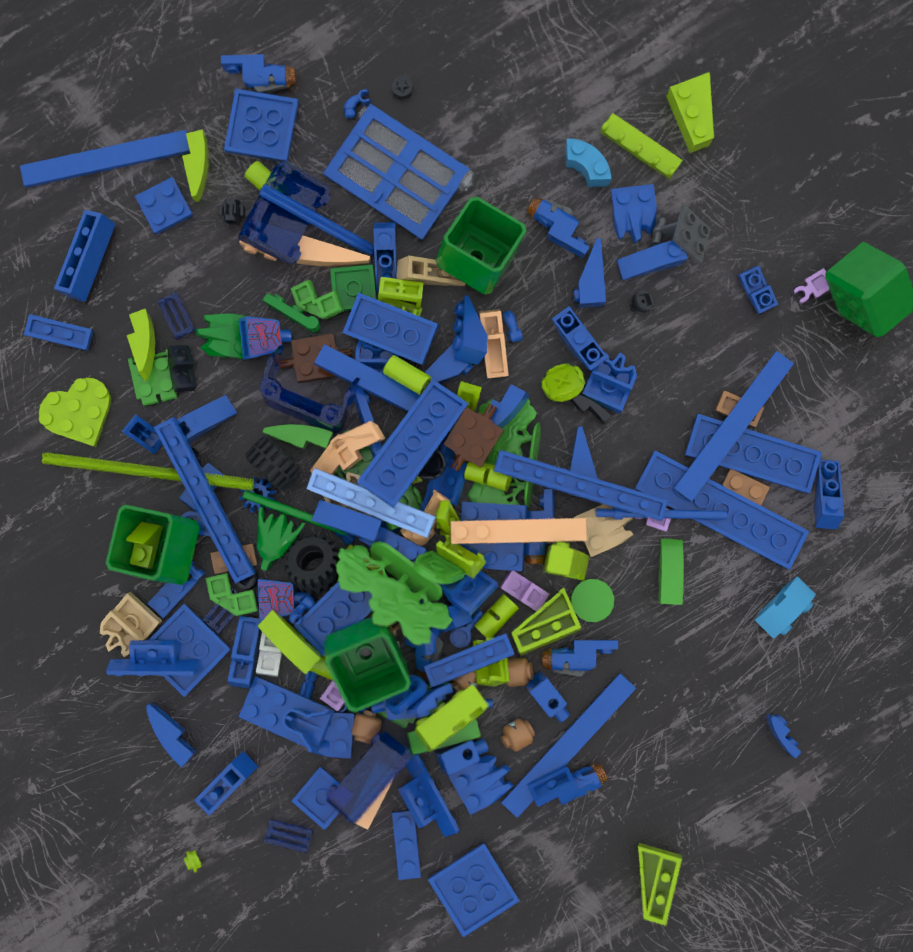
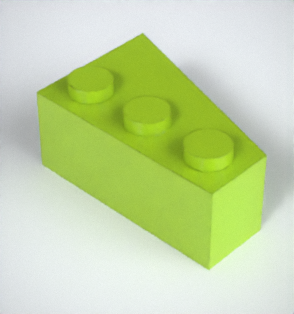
M710 72L671 86L666 95L690 153L710 146L714 139Z
M555 542L547 547L542 572L585 581L589 555L575 549H570V544Z
M564 587L512 632V637L520 656L581 631L580 623Z
M473 684L466 690H460L453 695V700L446 704L444 702L434 710L436 713L431 717L426 715L416 723L418 727H416L414 732L430 753L481 716L489 707Z
M639 843L638 852L644 919L666 926L682 855Z

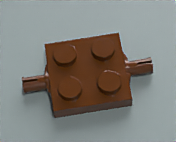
M332 333L291 340L292 358L279 360L280 369L289 367L295 369L299 384L337 377L314 365L324 344L348 357H353L351 348L338 350L334 334Z
M489 403L484 414L476 413L468 407L465 408L444 442V445L452 449L457 455L451 466L453 469L459 471L464 461L473 462L479 467L483 466L504 432L502 428L495 425L491 420L497 407Z

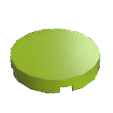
M561 364L551 368L546 373V377L542 379V389L545 395L553 401L560 402L576 397L585 385V378L581 369L578 366H570V364Z

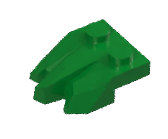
M229 313L203 315L204 321L209 323V326L207 328L195 329L198 337L207 339V343L203 344L201 349L209 356L243 360L239 319L247 316Z

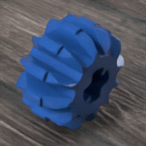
M253 477L254 490L250 492L256 494V490H259V492L263 493V497L276 501V499L270 497V495L277 493L276 490H269L273 484L269 482L265 485L266 478L264 477L261 478L260 482H258L257 477ZM243 495L239 497L240 500H246L242 498ZM249 500L243 504L244 508H248L251 505L250 512L252 513L256 511V508L259 511V507H263Z

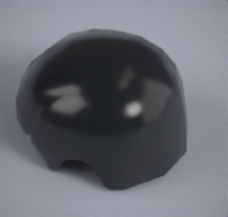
M436 449L418 474V477L427 481L439 478L446 468L444 455Z

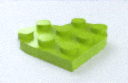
M79 378L72 384L68 392L58 391L47 394L40 405L39 422L55 434L96 447L111 405L109 390L104 383L97 379Z

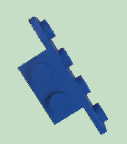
M449 434L446 435L440 445V452L446 460L445 471L439 478L428 482L424 501L420 505L421 511L425 510L434 494L433 490L448 498L452 505H458L466 480L464 475L468 463L464 462L459 471L451 467L455 461L453 459L455 452L444 445Z
M131 640L129 643L130 659H111L106 673L107 675L115 676L181 675L187 677L196 674L198 660L177 659L175 641Z
M418 754L404 758L403 762L413 779L398 788V791L417 826L422 828L435 819L444 837L459 832L456 821L449 812L445 800L437 790L434 780L425 768L423 760Z

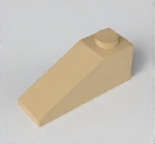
M406 256L397 260V279L423 282V285L465 286L464 282L438 268L434 259Z

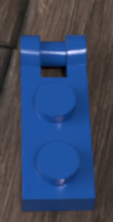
M193 561L189 571L192 575L190 580H187L182 585L166 583L147 603L162 618H166L205 575L204 571L198 570L194 566Z

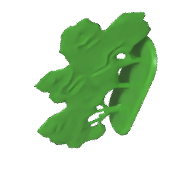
M493 399L489 400L486 404L483 403L479 407L478 413L484 414ZM529 399L516 416L502 428L504 432L485 463L495 465L499 450L522 456L520 446L528 441H531L529 459L538 461L541 424L540 422L535 424L532 435L526 430L528 424L535 419L537 414L530 405ZM521 430L523 435H518L517 431ZM512 477L515 482L511 483L510 486H516L517 488H513V493L505 495L503 490L475 482L467 496L472 502L520 505L515 497L524 489V503L529 508L532 502L534 484L527 481L519 482L516 478ZM509 497H513L511 502L507 500Z
M380 541L371 544L370 554L373 559H370L368 550L362 545H355L350 550L341 548L338 553L340 561L336 564L340 588L354 593L369 591L373 597L369 600V605L374 611L372 615L373 624L389 626L395 621H399L403 634L413 644L421 645L422 643L427 644L431 642L430 627L446 629L453 621L449 616L447 605L431 602L438 601L442 597L443 592L440 584L419 575L414 569V563L390 545ZM366 558V559H368V560H370V561H369V562H364L363 560ZM370 564H374L375 567L377 565L380 566L376 570H368L366 568ZM380 570L383 571V575L379 574ZM385 570L398 580L394 581L390 579L386 575ZM421 598L424 600L423 604L419 603Z

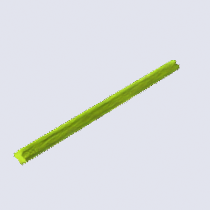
M43 452L42 454L43 464H56V466L61 465L80 469L87 468V470L92 469L111 473L118 472L119 474L126 473V475L131 474L166 480L173 479V481L181 480L176 469L172 470V468H165L164 470V467L159 468L157 466L151 467L149 465L121 463L118 461L112 462L110 460L82 458L45 452V454ZM209 473L206 475L210 485L254 490V479L251 481L249 478L247 480L244 478L243 480V477H239V479L236 477L235 479L233 476L231 478L228 476L227 478L225 475L223 477L222 475L215 474L214 476V474Z

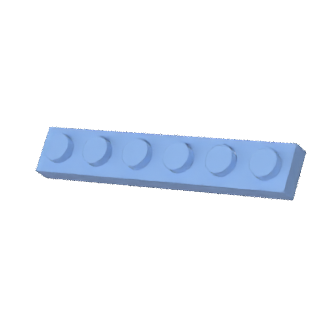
M314 468L307 486L308 490L426 538L429 537L436 519L434 515L398 502L393 509L362 486Z

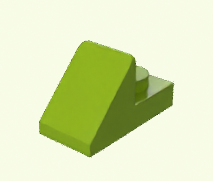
M461 381L457 396L469 403L467 407L475 412L482 387Z
M141 522L127 537L126 541L135 542L129 564L153 569L163 526Z

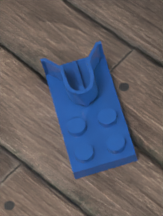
M358 292L342 333L425 366L426 356L436 331L440 329V325Z
M338 581L302 617L301 624L294 625V627L325 657L324 641L326 636L362 621L372 611L369 600L373 596L369 591L354 593L340 588Z
M255 676L239 718L308 748V752H318L335 710L259 676Z

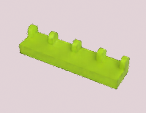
M612 113L601 128V134L669 180L683 161L614 113Z

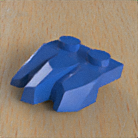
M654 184L611 189L613 225L618 239L624 238L625 233L628 232L634 244L641 241V230H645L647 234L652 235L653 229L656 226L657 210Z
M361 340L358 341L356 347V361L382 374L388 360L393 355L399 357V355L374 345L366 344V342Z
M621 352L613 361H610L609 355L605 353L608 358L592 370L582 396L600 406L621 414L637 378L636 369L633 365L627 368L624 367L626 357Z
M480 570L474 578L465 574L464 578L451 584H440L447 599L470 617L498 588V582Z
M334 712L319 751L313 753L327 757L351 758L353 741L351 730L355 713Z
M484 755L480 757L479 762L448 776L470 815L491 805L514 786L511 782L503 780L504 776L512 769L507 765L496 767V756Z

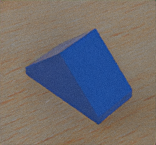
M136 414L122 430L124 434L153 454L162 446V442L154 427Z

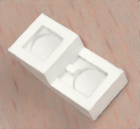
M262 632L256 674L278 677L282 652Z

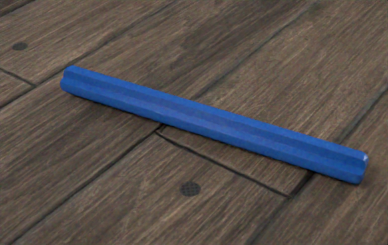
M266 184L262 186L259 195L368 256L374 253V245L274 188Z

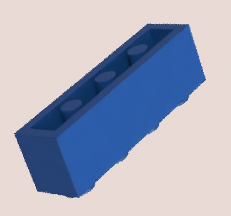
M84 210L54 287L56 291L68 298L86 302L116 223L101 213Z

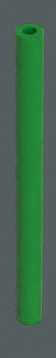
M247 490L243 494V499L346 536V533L312 521L314 515Z

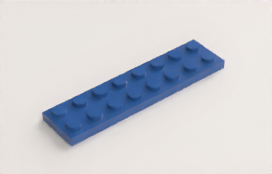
M657 451L653 452L634 488L635 490L668 500L667 507L673 510L727 511L726 520H692L787 570L791 569L809 533L808 530L711 479L707 480L693 501L690 502L673 489L688 470V467Z

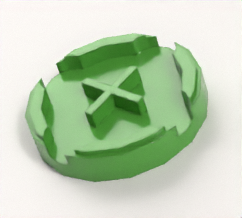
M588 579L580 582L574 588L571 595V605L575 614L580 619L587 622H598L604 620L611 613L614 607V595L606 583L598 579Z

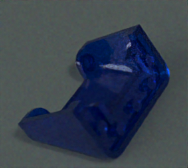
M289 161L278 163L272 169L265 182L266 185L313 211L322 205L325 206L331 197L329 194L332 189L331 187ZM259 195L238 235V239L284 263L293 265L301 256L298 243L309 223Z

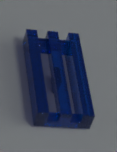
M177 292L157 300L176 340L181 336L188 335L189 332L195 331ZM173 298H175L180 308V311L188 325V328L186 329L171 300ZM165 302H168L181 331L177 332L164 305Z
M231 586L233 594L239 593ZM215 604L202 620L220 634L235 615L230 613L218 627L216 623L227 612V609L223 608L211 621L210 618L220 607L219 604Z
M270 819L264 842L307 853L313 830ZM273 826L306 834L307 837L303 838L273 830ZM271 835H275L278 837L290 839L305 844L304 846L290 843L287 841L272 838Z

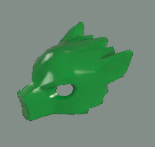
M259 507L257 549L263 558L261 562L262 570H270L277 559L289 552L288 548L293 546L295 539L305 525L304 522L294 531V523L291 520L287 523V514L282 513L275 519L274 514H270L265 521L264 509Z

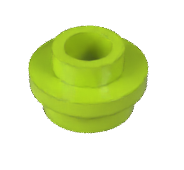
M195 850L192 852L187 851V857L183 858L188 870L193 869L194 872H197V869L202 867Z

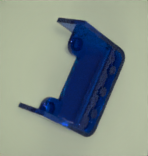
M280 345L268 358L261 381L260 392L264 403L272 409L333 433L340 432L347 420L361 378L356 377L349 386L342 406L333 403L327 405L320 404L282 388L280 382L274 379L284 346Z
M378 731L370 741L373 745L338 786L333 784L325 793L327 795L325 800L352 825L356 824L414 755L386 731H383L382 734Z

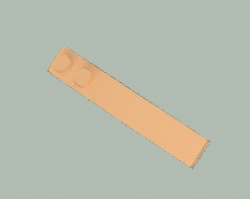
M247 218L239 241L245 252L250 254L259 252L264 254L265 258L276 261L278 258L299 264L324 267H350L371 264V258L368 255Z
M587 518L451 521V544L587 541Z

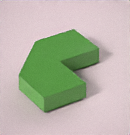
M311 280L291 288L296 306L326 320L344 311L338 292L335 290L318 298Z
M228 573L206 578L210 600L227 609L235 616L259 611L254 590L232 594Z

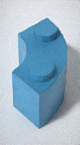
M577 139L566 140V167L579 171L586 179L588 187L609 186L612 178L609 165L604 156L589 143Z
M797 576L786 584L761 609L755 621L773 639L780 633L785 635L792 628L790 624L802 612L806 613L813 606L811 601L816 594Z

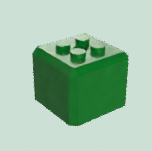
M471 197L442 240L436 258L437 266L482 294H491L518 252L527 231L525 224L481 198ZM472 255H478L481 258V261L473 257Z
M865 242L859 244L825 274L826 282L840 316L875 337L884 336L913 312V286L906 267L901 261Z
M124 504L118 510L106 565L112 571L153 581L182 585L188 580L200 526L196 520ZM141 522L163 526L153 569L129 564L135 542L126 541V539Z
M369 617L326 636L324 641L325 663L348 710L357 712L408 690L411 681L407 662L390 626L373 624V618ZM363 648H369L372 651L368 656H362L359 652Z

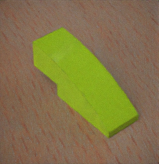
M203 130L186 133L190 154L182 156L191 196L195 202H200L208 175L209 152L207 138Z
M143 309L129 314L135 333L127 335L138 372L143 380L146 381L149 380L155 357V335L151 317L147 310Z
M273 609L258 625L268 639L304 674H307L321 658V653L311 646L302 634Z

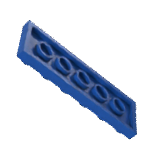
M432 379L358 479L357 484L394 509L469 403Z
M697 414L684 456L696 459L723 421ZM745 429L719 466L810 494L822 452Z

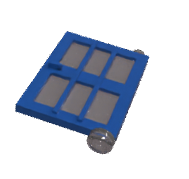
M372 104L368 108L364 106L358 114L360 120L327 166L323 175L423 241L457 190L460 189L465 192L472 184L476 174Z

